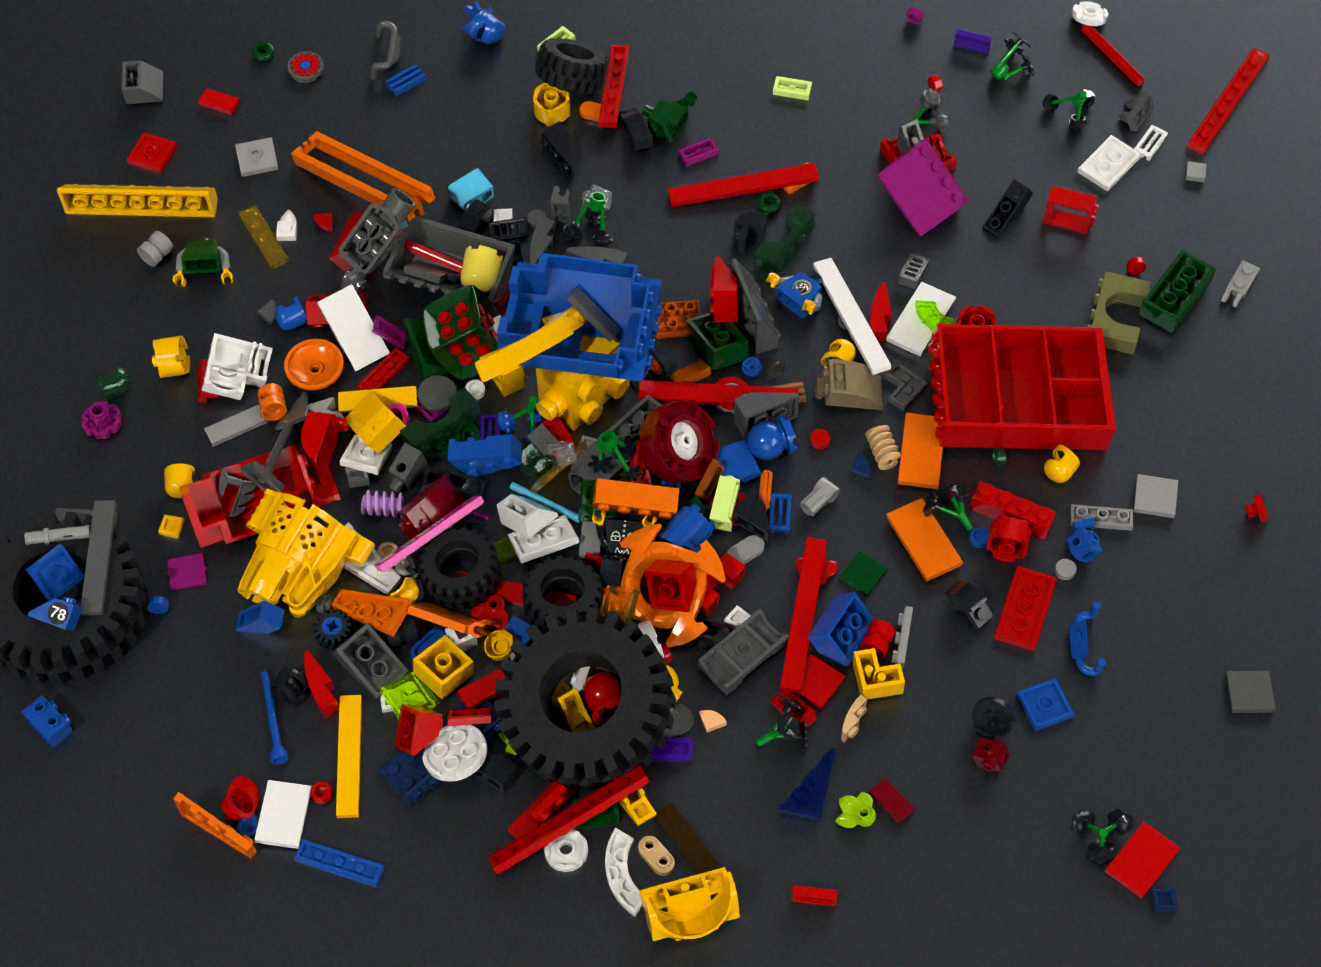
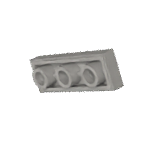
M1071 504L1070 526L1073 525V522L1093 517L1095 522L1094 528L1129 531L1133 529V509Z
M910 606L904 608V613H899L897 625L901 626V632L896 631L894 643L899 645L898 651L893 650L891 662L901 664L902 672L913 607Z

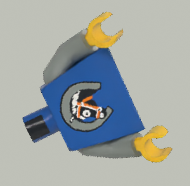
M801 272L787 277H779L775 273H769L766 282L771 283V288L777 287L776 299L804 319L808 314L812 315L813 312L820 310L822 295L819 284L823 280L819 274L814 273L809 278Z

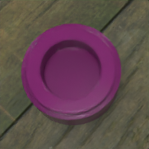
M910 7L906 12V18L913 24H920L924 19V13L916 7Z

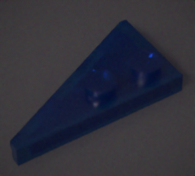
M831 748L829 752L823 755L816 767L810 770L801 781V784L791 792L789 798L779 806L780 813L820 821L836 749Z

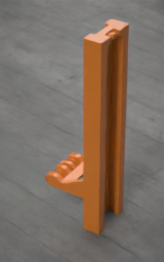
M318 131L308 138L309 144L307 141L303 142L304 148L299 146L290 153L296 165L371 203L383 202L388 195L307 155V153L313 148H317L403 191L415 202V206L405 218L408 222L415 216L422 217L425 214L420 200L430 204L436 199L430 186Z

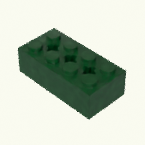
M1182 250L1143 300L1139 315L1173 333L1212 282L1216 268Z

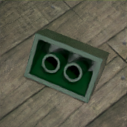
M409 318L403 319L407 342L423 380L438 375L448 377V371L436 360L429 348L424 323Z

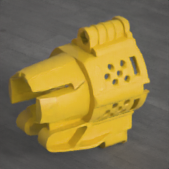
M266 488L263 499L260 500L256 511L251 515L250 521L246 524L249 529L258 533L259 536L255 542L257 547L237 590L246 599H249L254 594L255 596L252 601L255 603L265 600L275 606L284 594L282 601L289 605L290 613L296 618H302L316 605L317 598L325 595L337 581L345 563L349 562L363 566L374 549L375 544L358 535L357 532L343 526L335 518L314 504L308 510L303 507L306 500ZM283 502L294 504V509L288 507ZM317 516L323 521H325L327 524H329L328 527L326 528L319 522L315 521V517Z

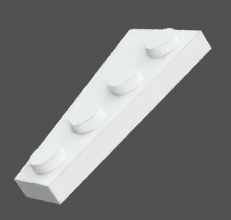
M349 522L345 525V527L355 531ZM375 549L371 551L363 566L346 562L343 567L388 596L402 582L401 577L392 567L386 572L377 571L374 565L381 561L382 558Z

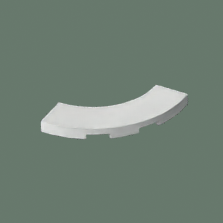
M615 827L606 848V877L617 901L630 914L636 917L643 905L639 896V889L632 881L627 867L628 854L634 843V838Z

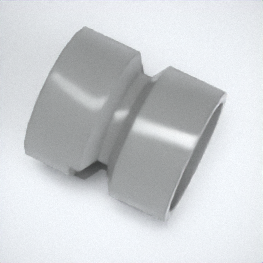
M155 231L149 237L148 242H143L137 248V253L144 262L155 267L162 260V256L170 253L174 247L167 236L160 231Z

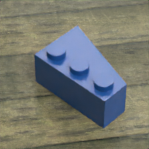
M512 434L486 436V440L476 441L474 437H470L468 441L463 442L449 439L448 461L463 474L478 477L521 465L522 443Z

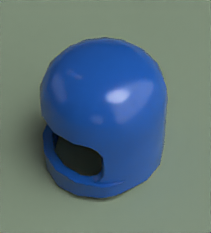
M298 295L292 298V305L283 307L280 304L275 308L274 316L276 322L283 330L290 331L307 323V317L299 302Z

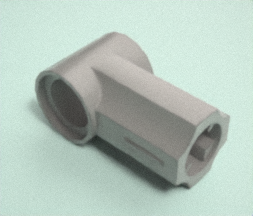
M822 477L814 486L813 491L800 502V507L808 516H814L827 502L832 503L838 497L841 490L826 477Z

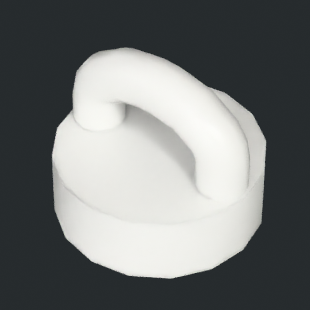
M408 555L395 565V572L402 576L410 575L405 568L409 565L415 569L414 559Z

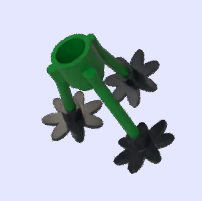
M1015 31L1012 33L1018 39L1015 42L1012 38H1009V40L1004 39L1007 43L1008 51L990 70L999 81L1002 78L1007 80L1010 76L1027 69L1034 76V68L1031 66V61L1027 55H1022L1024 49L1021 48L1023 43L1031 48V45ZM1017 52L1019 55H1022L1024 63L1021 64V67L1008 73L1009 67L1005 62L1013 53Z
M614 430L605 431L600 434L599 441L596 442L598 457L592 455L593 461L587 464L589 467H594L593 473L598 472L600 469L603 473H606V468H614V465L610 463L613 457L605 458L604 449L607 452L614 451L616 459H619L625 469L623 473H620L622 478L619 481L631 482V479L637 481V476L643 474L640 466L632 469L625 462V460L629 459V453H637L633 449L638 444L637 441L631 442V437L628 436L624 442L621 438L617 437Z

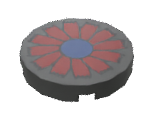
M309 51L295 54L287 65L289 76L299 83L313 82L317 80L316 78L319 75L321 77L324 71L322 58L318 54Z

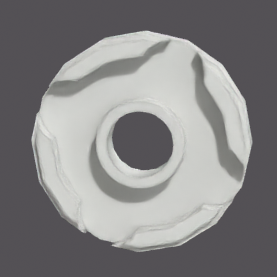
M1084 1L1080 2L1079 5H1074L1072 17L1082 24L1099 26L1106 23L1108 12L1105 8L1104 10L1101 9V5Z
M572 829L567 834L560 836L544 847L545 859L557 871H574L581 867L587 859V840L579 831ZM564 845L572 847V851L569 854L561 853L560 849Z

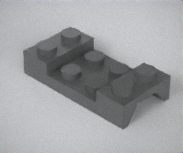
M758 609L698 659V668L723 693L728 695L770 655L774 656L788 644L789 636L786 633H779L767 621L763 611Z

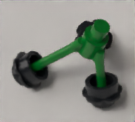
M1082 90L1074 96L1058 99L1056 95L1048 94L1044 97L1042 104L1046 111L1053 112L1058 109L1059 103L1071 101L1077 107V114L1071 115L1069 125L1072 129L1081 130L1087 125L1086 117L1081 114L1082 107L1088 108L1095 103V94L1091 90Z

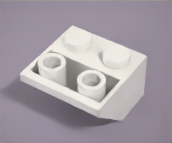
M510 494L497 504L501 524L527 538H531L558 517L557 512L536 501Z

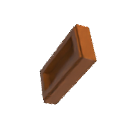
M712 459L694 493L695 496L697 495L705 503L709 501L719 482L720 475L722 476L725 471V467L718 460Z

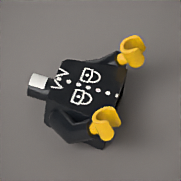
M594 511L592 520L596 523L597 536L603 549L607 550L610 555L625 557V565L631 550L630 548L624 549L620 542L632 532L654 525L657 521V518L654 516L652 522H649L647 514L642 522L606 519L605 523L606 513L602 511V518H598Z

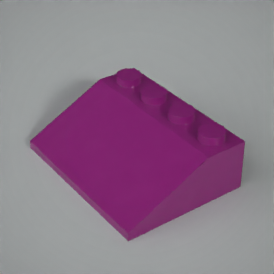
M927 139L914 143L877 174V177L919 237L969 201Z

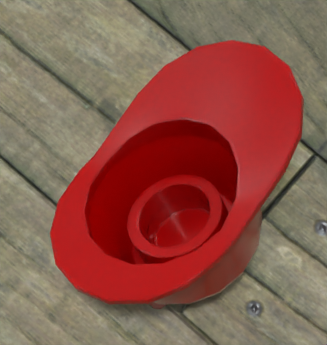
M239 776L231 782L221 802L222 810L226 814V821L230 819L235 821L244 818L249 819L254 815L260 801V792L257 785L251 779Z

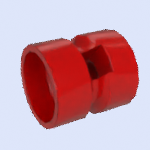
M872 620L867 629L868 636H864L860 649L875 648L877 659L885 658L889 650V644L892 643L896 634V629L883 620Z

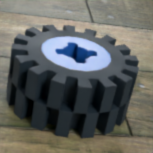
M330 609L329 614L324 611V616L322 617L319 614L317 616L318 621L315 620L313 630L316 640L325 649L329 646L330 650H334L335 646L337 648L353 634V627L349 616L347 617L345 612L341 614V610L338 609L336 613H334L333 609Z

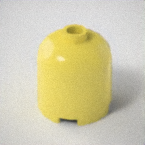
M479 245L478 249H472V246L467 247L461 271L462 285H474L483 293L490 292L496 284L503 256H498L497 250L482 245Z

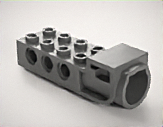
M647 395L607 431L614 430L617 437L621 438L624 442L628 436L631 437V442L640 440V432L648 414L662 404L650 395ZM599 438L575 459L568 474L572 489L579 495L582 480H597V478L620 480L622 478L620 473H623L625 470L619 459H616L614 451L607 452L603 449L605 458L613 457L610 463L614 465V468H606V473H603L601 469L593 473L594 467H589L587 464L593 461L592 455L598 457L596 442L599 441ZM629 453V459H628L627 461L625 460V462H626V464L628 465V467H629V465H630V460H631V455H632V454H630V453Z

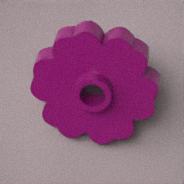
M107 401L95 402L91 407L85 408L81 415L83 430L88 436L94 435L98 440L109 438L111 433H117L122 426L120 420L122 418L121 411L115 404L109 405Z

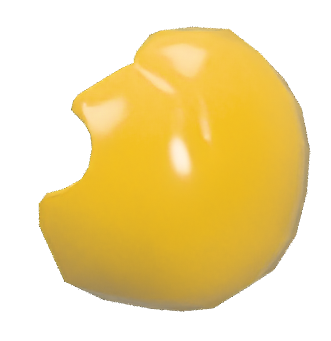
M495 630L488 634L485 639L484 651L488 657L495 661H503L504 658L509 659L513 652L510 647L515 642V639L507 630Z

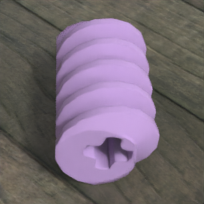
M368 489L362 497L361 514L364 515L367 510L368 515H373L375 511L377 516H381L383 512L385 517H389L390 513H392L393 517H397L398 511L405 506V498H403L402 492L395 498L393 491L390 497H387L386 491H383L382 496H379L378 490H375L374 495L371 496Z

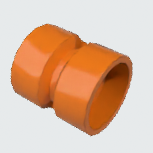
M274 383L261 386L257 395L262 417L268 421L282 419L287 413L282 387Z

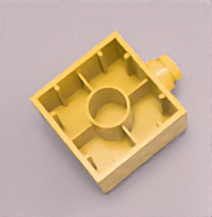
M582 335L579 350L615 354L617 353V348L621 346L616 340L608 341L606 338ZM536 368L540 400L536 404V408L549 421L555 417H560L563 424L575 432L584 422L588 425L593 424L601 415L603 404L611 397L614 399L621 398L629 388L630 380Z

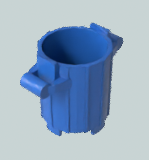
M692 504L691 507L685 506L659 531L653 542H667L697 553L700 551V544L708 540L713 534L715 524L714 521L709 523L698 512L701 509L695 504Z

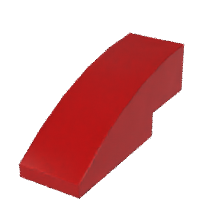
M885 282L881 283L876 292L870 316V328L878 342H886V325L891 324L892 317Z
M307 650L304 652L306 678L313 699L326 719L339 710L337 700L331 694L334 686L330 677Z

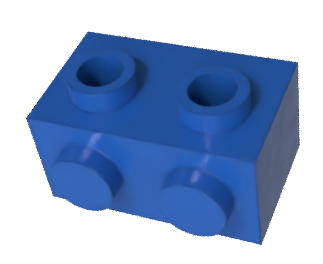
M41 695L21 712L28 723L53 748L73 732L69 725L72 721L64 712L60 714L57 711L59 708L52 699L47 701Z

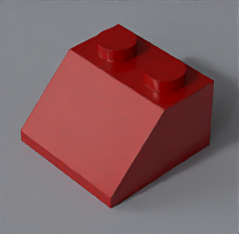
M657 559L645 570L651 608L689 612L697 583L694 564Z
M402 704L394 746L410 755H416L439 736V731L443 726L442 714L425 706Z

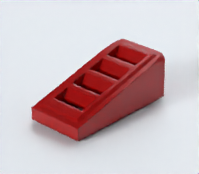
M783 690L770 700L771 704L781 714L785 704H781L784 701L780 698V695L803 708L797 715L795 714L799 709H792L790 712L792 717L798 719L800 731H802L804 723H807L808 728L817 720L815 710L790 691Z

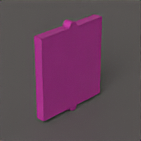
M203 553L167 559V577L169 578L171 591L207 584V567L205 566Z

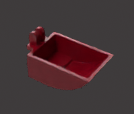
M444 473L398 511L402 516V522L398 525L400 531H403L405 537L411 540L466 500ZM453 525L444 530V532L446 533Z

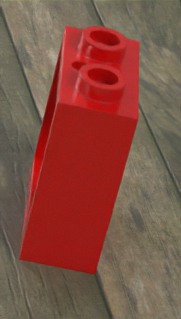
M1052 185L1043 223L1087 234L1089 227L1093 228L1099 206L1095 204L1097 196ZM1055 205L1086 212L1087 216L1055 209Z

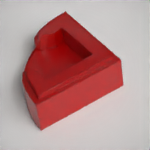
M332 213L313 214L316 225L323 228L324 231L333 232Z

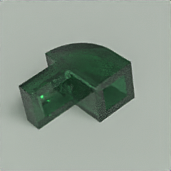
M530 443L522 447L521 465L517 467L530 479L538 481L551 469L549 463L553 459L549 454L541 456L533 444Z

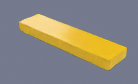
M417 386L338 392V411L340 413L351 412L371 391L387 407L394 403L403 404L406 408L418 407Z

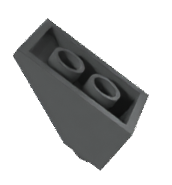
M752 392L747 395H740L737 399H734V422L743 438L746 439L751 428L759 422H776V416L782 414L786 415L785 420L789 419L790 421L798 418L799 395L798 393Z
M368 623L361 626L331 652L342 666L376 699L383 694V690H388L408 672V669Z

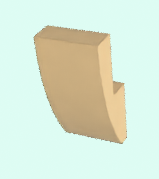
M862 695L855 700L846 715L841 736L843 742L849 737L851 739L854 738L859 731V720L867 711V699Z

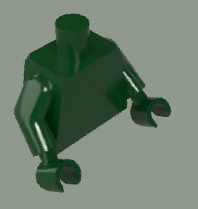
M694 92L687 93L685 98L677 101L659 100L654 108L649 105L644 106L642 115L648 117V128L655 138H664L671 143L688 120V106L693 107L695 105L694 100L698 99Z

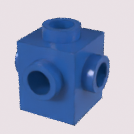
M1080 528L1067 538L1069 550L1075 557V560L1088 563L1103 553L1099 544V537L1094 531Z

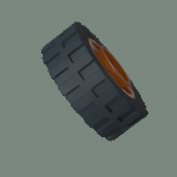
M653 337V339H656L655 350L650 352L652 365L649 368V373L655 378L664 381L677 371L678 362L668 346L658 338Z

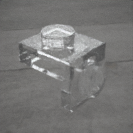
M594 184L588 190H584L581 197L583 200L582 208L585 205L586 199H590L593 192H601L606 196L605 211L611 208L613 192Z

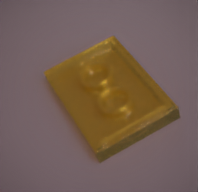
M583 441L538 479L530 490L537 493L587 449Z

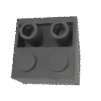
M141 60L122 62V93L126 104L162 102L163 71Z

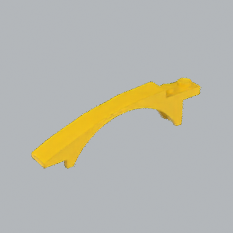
M574 306L564 312L542 318L545 325L539 330L512 344L479 357L480 360L475 362V366L482 382H486L551 348L574 334L573 331L588 322L587 319Z
M565 681L559 683L553 692L551 702L569 728V732L581 733L594 730L595 727L577 689L570 690ZM642 788L629 794L623 800L618 801L637 826L657 815L645 797V792Z

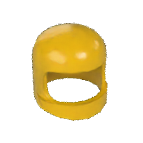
M836 339L830 344V352H826L823 355L821 363L823 366H826L828 363L826 358L828 357L836 360L854 361L856 348L846 339Z
M1060 444L1052 452L1054 459L1046 461L1044 472L1053 482L1065 483L1079 468L1080 460L1070 449ZM1058 451L1064 452L1062 459L1059 457Z
M172 464L164 469L165 491L170 497L182 499L179 487L193 483L192 477L195 475V467L188 464Z

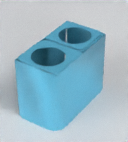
M479 168L453 182L447 188L448 197L463 214L475 199L485 203L494 197L492 184Z

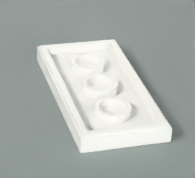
M921 282L886 337V341L921 357L931 342L932 332H935L937 324H942L955 303L956 297Z
M352 284L317 302L355 372L390 354L383 339L372 333L374 323Z

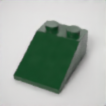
M710 313L686 320L704 360L713 371L742 362L748 358L749 341L733 322H714V315H710Z

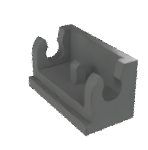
M554 186L550 201L551 218L556 221V226H562L565 223L571 224L570 191L567 189L566 194L560 196L559 186Z

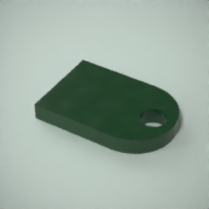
M467 420L419 423L420 451L423 453L426 461L448 459L449 439L463 442L467 441L465 438L468 435H473L476 437L475 441L480 440L478 428Z

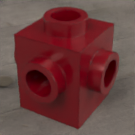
M979 737L972 757L978 767L987 771L996 770L1002 772L1004 765L1009 760V752L1001 740Z

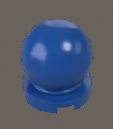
M785 414L776 416V422H759L748 432V448L755 457L762 460H773L779 457L784 450L788 454L798 451V446H793L792 439L796 438L789 419L785 420Z

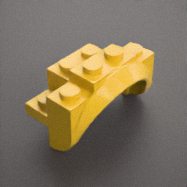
M725 867L639 890V896L646 913L647 926L653 941L664 938H672L675 941L700 938L718 930L726 921L740 918L735 883L731 872H727ZM718 893V894L711 900V895Z

